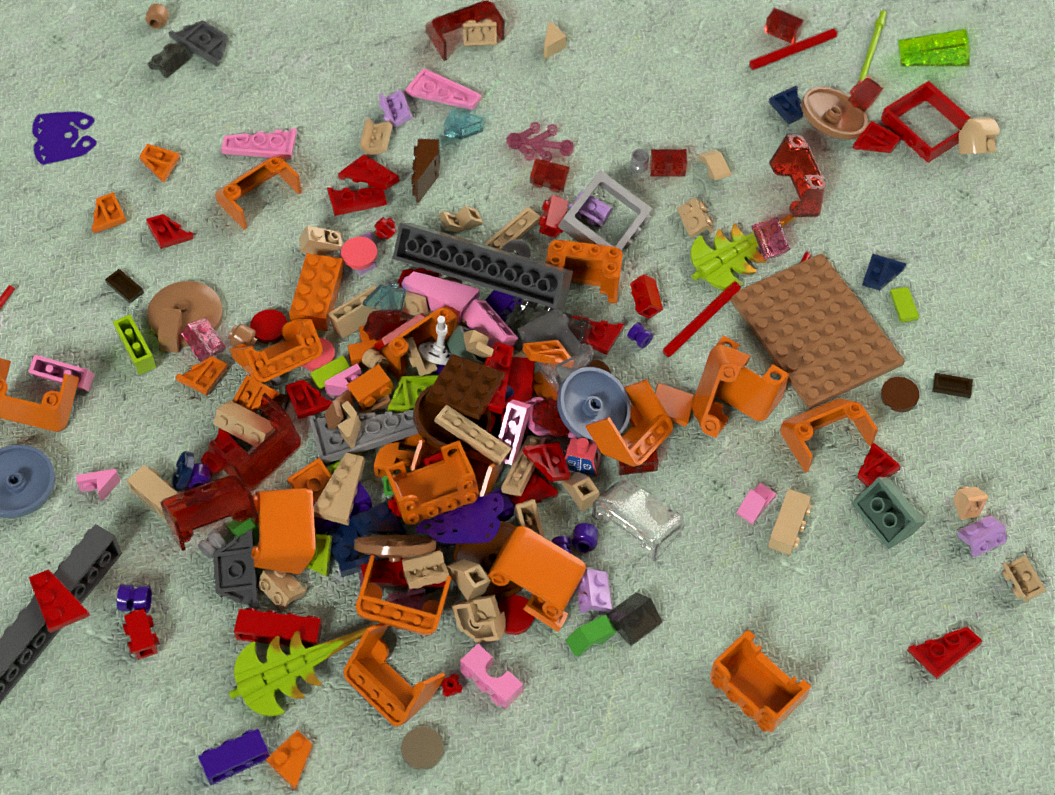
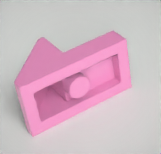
M355 364L324 382L326 393L328 395L340 396L346 390L349 391L347 384L362 375L359 365Z
M116 469L76 475V482L80 491H93L97 489L99 497L103 501L120 482V478Z
M759 483L754 491L750 489L736 514L754 524L773 501L776 493Z

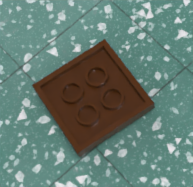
M452 354L427 393L426 401L445 407L447 404L461 414L480 420L503 382L505 373Z

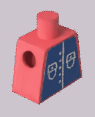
M571 438L564 455L568 469L597 477L602 459L596 443L589 442L586 438Z

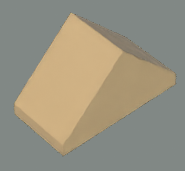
M553 22L548 23L543 58H548L566 48V36Z
M535 499L516 504L515 519L518 526H525L544 537Z

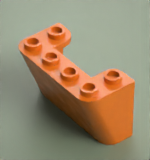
M724 335L716 344L724 346L729 344L735 350L740 346V344ZM772 364L764 376L761 377L748 368L743 367L735 381L729 383L721 380L716 397L752 419L764 421L783 399L789 373ZM778 373L781 379L773 380L770 374Z
M460 441L441 447L444 460L412 472H406L403 461L384 467L403 521L406 524H416L425 519L473 503L479 497L475 473ZM457 449L455 453L447 454L449 450ZM396 469H400V470H401L398 474H395V475H392V474H391V472H392L393 470H396Z

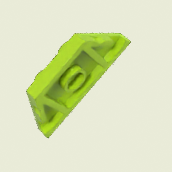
M439 375L402 376L388 405L387 412L403 413L404 411L413 410L420 393L433 385Z

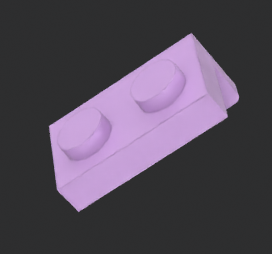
M401 89L388 97H385L382 93L378 95L380 98L379 105L385 112L383 115L385 121H390L395 128L413 118Z
M590 196L575 216L586 218V222L594 227L596 225L602 227L611 213L612 207Z
M991 515L958 530V537L970 546L971 555L974 557L1007 541L1005 525Z
M587 568L577 586L580 613L585 614L589 610L609 612L612 610L608 574L604 571Z

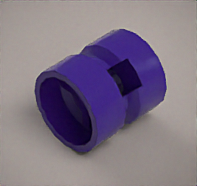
M133 585L119 586L117 593L118 611L131 612L132 609H144L146 613L150 611L152 602L151 586L138 585L137 588H134Z

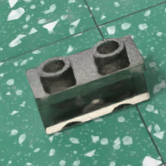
M169 43L163 47L164 50L152 56V60L147 63L149 68L160 70L164 78L172 75L190 59L180 44Z

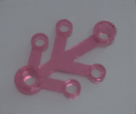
M537 122L531 123L530 128L522 133H511L506 138L508 146L511 149H519L528 161H532L535 158L536 151L544 163H550L552 161V153L545 151L542 147L559 149L560 153L564 156H570L574 152V145L570 140H564L562 143L545 141L550 136L557 134V126L554 124L548 125L546 131L532 139L527 137L540 132V124ZM525 145L531 146L533 149H527Z

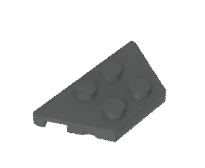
M202 20L193 25L184 26L181 31L174 33L172 30L169 32V37L216 67L220 65L229 41L228 35Z
M248 530L240 538L232 540L226 547L220 548L213 553L215 589L218 595L259 609L257 569L254 567V559L251 557L252 549L255 546L254 531Z

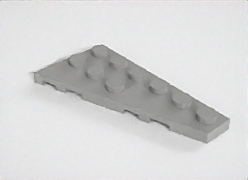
M413 410L396 414L390 411L378 415L375 412L357 413L361 422V428L355 447L351 449L342 438L338 426L335 430L328 429L326 418L308 416L319 457L324 464L342 459L346 452L357 454L419 434L413 421ZM344 415V418L342 419V421H341L340 423H342L343 421L347 420V418H346L345 415Z

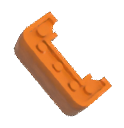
M442 307L435 310L394 338L380 351V355L385 356L389 361L387 370L398 381H400L402 376H407L405 368L408 366V361L405 357L408 356L406 353L408 351V343L405 339L413 337L417 349L420 344L430 340L437 342V318L443 316L448 329L444 340L446 342L457 328V316L449 308Z
M294 319L284 324L282 327L284 340L261 351H255L253 346L239 344L229 348L233 359L252 378L258 382H267L321 356L323 348L312 319Z
M716 345L711 349L692 403V411L705 434L717 438L727 425L729 416L723 413V404L715 401L721 380L729 383L735 381L739 376L740 370L747 366L751 355L724 345Z
M306 488L257 491L250 500V506L253 507V511L259 512L260 541L257 546L253 547L251 557L254 559V567L300 575L315 553L313 491Z
M517 526L503 544L487 576L491 582L499 586H504L511 580L545 601L542 607L544 613L557 621L582 579L586 565L582 560L525 526Z

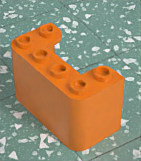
M554 240L549 244L546 263L573 271L571 283L601 286L600 294H606L608 303L617 304L623 257L622 251L619 248L566 240Z
M747 629L713 662L710 681L717 689L724 691L732 703H737L747 717H752L762 731L772 733L807 699L811 685L804 679L797 683L796 677H788L761 652L762 647L760 645L756 647L753 642L756 636Z

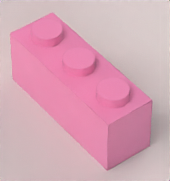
M474 299L462 315L469 328L489 337L487 346L493 348L495 342L513 346L518 339L486 301Z
M35 354L28 372L35 377L62 384L64 374L79 377L77 389L87 392L90 391L95 376L88 369Z
M512 400L507 404L498 440L512 449L504 459V463L512 465L519 454L532 407L530 404L517 400Z

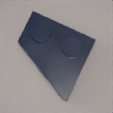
M386 502L358 513L351 518V522L361 536L383 535L387 533L405 534L406 531L392 510L388 509Z
M351 520L349 525L342 524L324 534L332 536L331 555L338 565L359 558V551L354 549V539L358 538L357 529Z

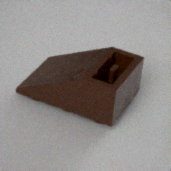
M418 139L417 146H414V173L412 174L411 183L413 185L412 196H416V203L421 201L439 177V139Z

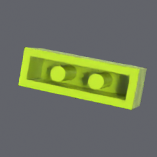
M129 314L113 321L116 334L138 375L155 369L156 365L153 355L131 315Z

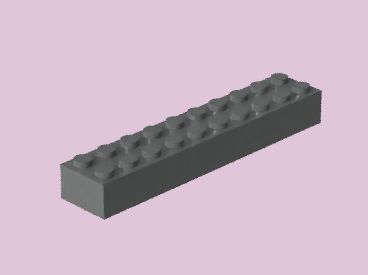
M400 223L392 258L555 309L565 307L573 271L413 223Z
M95 524L91 529L87 530L81 542L73 547L71 554L59 564L57 571L54 573L55 577L81 604L122 555L115 535ZM35 594L28 606L19 612L17 619L5 629L4 635L0 638V704L61 630L49 632Z

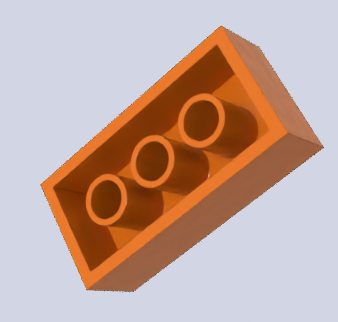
M306 253L289 311L290 321L294 319H312L315 329L328 331L330 325L328 313L334 310L344 274L343 258Z

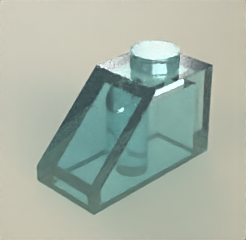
M451 109L444 122V135L461 140L484 131V118Z
M388 282V285L380 284L363 301V305L379 310L402 311L406 289L399 287V283Z

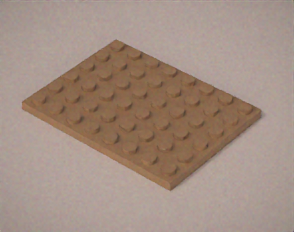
M823 253L745 287L730 299L778 368L789 373L788 382L809 410L901 367L905 363V360Z

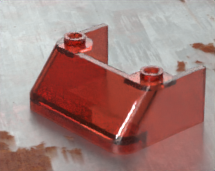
M485 0L428 21L426 23V33L442 59L446 61L447 44L442 34L461 28L463 24H466V21L475 20L478 22L488 19L497 22V34L501 40H505V20L491 1Z
M266 393L262 395L260 409L270 417L269 422L276 429L250 454L242 448H233L226 454L213 441L209 443L207 456L247 491L257 489L301 445V437L288 413Z
M237 476L223 477L167 497L160 502L172 536L182 551L186 550L184 543L188 542L194 535L193 530L228 517L237 522L245 521L250 517L256 524L259 523L252 493Z

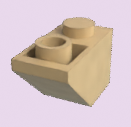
M307 225L299 237L300 253L322 255L341 249V232Z
M576 472L570 476L569 480L561 481L581 512L599 503L600 492L588 476Z
M463 559L446 567L467 601L485 593L490 579L480 564Z

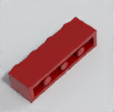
M513 357L508 385L513 389L514 395L505 400L504 408H507L508 402L512 400L526 403V401L532 399L535 361H530L528 358ZM503 413L501 416V425L503 423L505 413ZM527 425L524 434H528L529 428Z
M253 608L239 609L234 634L236 640L270 644L276 636H279L280 645L290 646L293 635L298 631L300 632L304 648H310L319 645L323 627L321 618L313 615L304 617L294 613L279 614L272 610L262 612Z

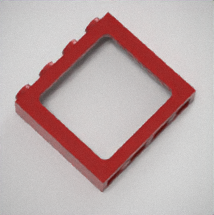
M927 81L885 107L882 112L881 121L896 135L900 136L921 158L929 163L959 144V131L931 148L904 124L899 117L925 101L929 102L959 130H962L964 124L971 117L930 81Z

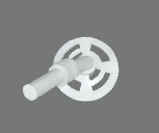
M439 316L437 318L438 324L436 325L437 342L420 344L418 352L423 358L432 363L446 365L449 360L446 357L448 354L451 357L452 354L444 345L445 335L448 332L445 318Z

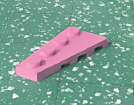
M425 68L419 72L405 89V95L473 110L482 99L481 94Z
M290 128V131L284 132L282 130H274V133L266 134L263 131L257 132L255 135H248L246 133L224 136L221 151L222 154L292 159L297 129Z

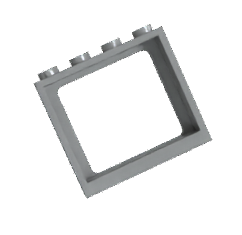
M600 170L564 216L558 227L578 242L613 246L620 250L623 248L627 250L632 243L630 239L632 235L636 237L642 229L639 227L641 223L645 225L651 217L648 214L652 208ZM598 185L638 214L637 218L615 246L608 243L575 218V215Z

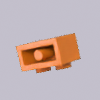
M379 364L347 384L351 395L362 410L372 406L375 401L389 395L395 389L390 378Z

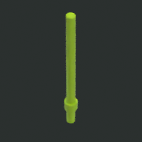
M885 10L880 11L879 17L875 21L873 36L857 82L859 87L864 86L881 30L884 29L887 14Z

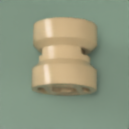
M374 348L367 350L362 357L363 364L370 369L377 364L384 371L388 367V359L380 355Z

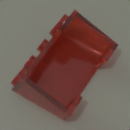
M786 134L769 161L770 167L778 176H790L801 200L793 201L790 204L789 209L792 217H818L823 203L826 187L825 180L806 139L798 134Z

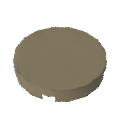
M415 728L403 738L401 745L402 757L406 764L413 769H431L443 757V740L431 728Z

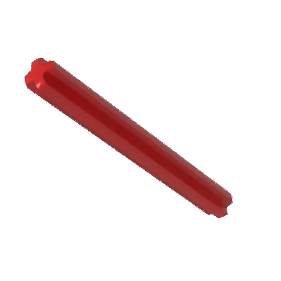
M835 28L750 60L749 67L755 70L837 37V31Z
M735 281L732 282L663 348V354L671 357L740 290V285Z

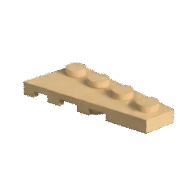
M345 453L314 505V517L349 525L350 512L353 510V501L358 490L357 485L361 479L365 463L363 456Z

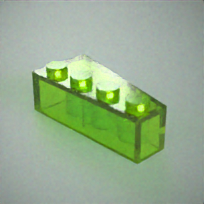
M966 29L898 40L901 66H970L969 41Z

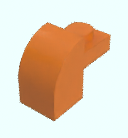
M366 325L358 327L361 342L347 345L351 366L358 364L361 369L367 368L362 362L364 353L371 348L376 349L374 344L378 342L377 339L373 340L371 332H367Z
M397 442L383 446L376 455L374 463L375 476H386L384 467L401 461L404 462L405 467L411 468L415 452L408 449L400 450V443ZM393 470L391 474H395L396 470Z

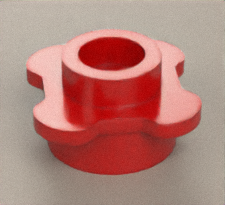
M452 674L451 677L442 680L440 685L443 688V695L445 697L454 696L462 692L463 687L459 684V676L457 674Z

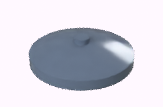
M595 367L580 368L567 376L559 387L557 407L560 417L568 430L579 439L586 438L589 442L595 443L585 426L607 417L611 418L620 434L626 429L631 415L629 397L623 385L609 372Z
M11 445L0 449V517L18 518L28 515L43 506L50 498L55 487L56 475L50 459L41 450L28 445Z

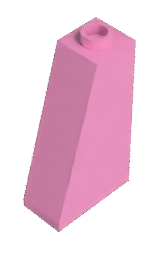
M414 271L402 281L404 290L426 297L428 309L435 311L442 307L449 308L457 316V324L464 319L462 315L473 300H479L480 289Z

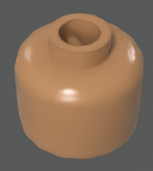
M152 4L145 16L146 23L154 29L163 28L168 21L169 11L161 4Z
M244 324L235 325L228 336L230 345L233 347L244 344L254 348L258 340L255 338L256 331Z

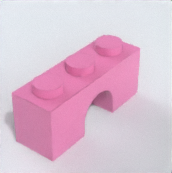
M477 644L460 660V671L466 678H472L480 691H486L497 706L501 705L506 709L523 693V684L509 671L498 678L489 676L487 671L493 666V657Z

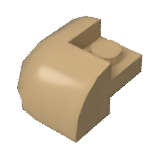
M989 117L968 119L962 130H959V154L996 152L995 135L1000 134L997 122Z
M480 595L467 601L464 599L452 605L460 631H464L468 637L474 639V642L495 641L503 636L506 619L504 612H499L495 595L484 597Z

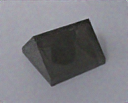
M637 592L606 614L614 628L630 646H633L663 622L651 598Z

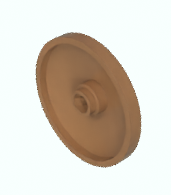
M815 87L808 90L802 99L801 108L806 119L815 128L831 137L844 140L855 139L867 127L868 119L863 108L853 98L839 90L829 87Z
M182 281L164 287L152 298L147 309L149 327L157 338L162 308L181 310L180 347L193 346L210 338L218 330L223 318L222 304L216 292L207 285L194 281Z
M370 535L354 539V549L364 554L389 558V561L398 562L401 561V558L419 556L436 550V540L420 535Z

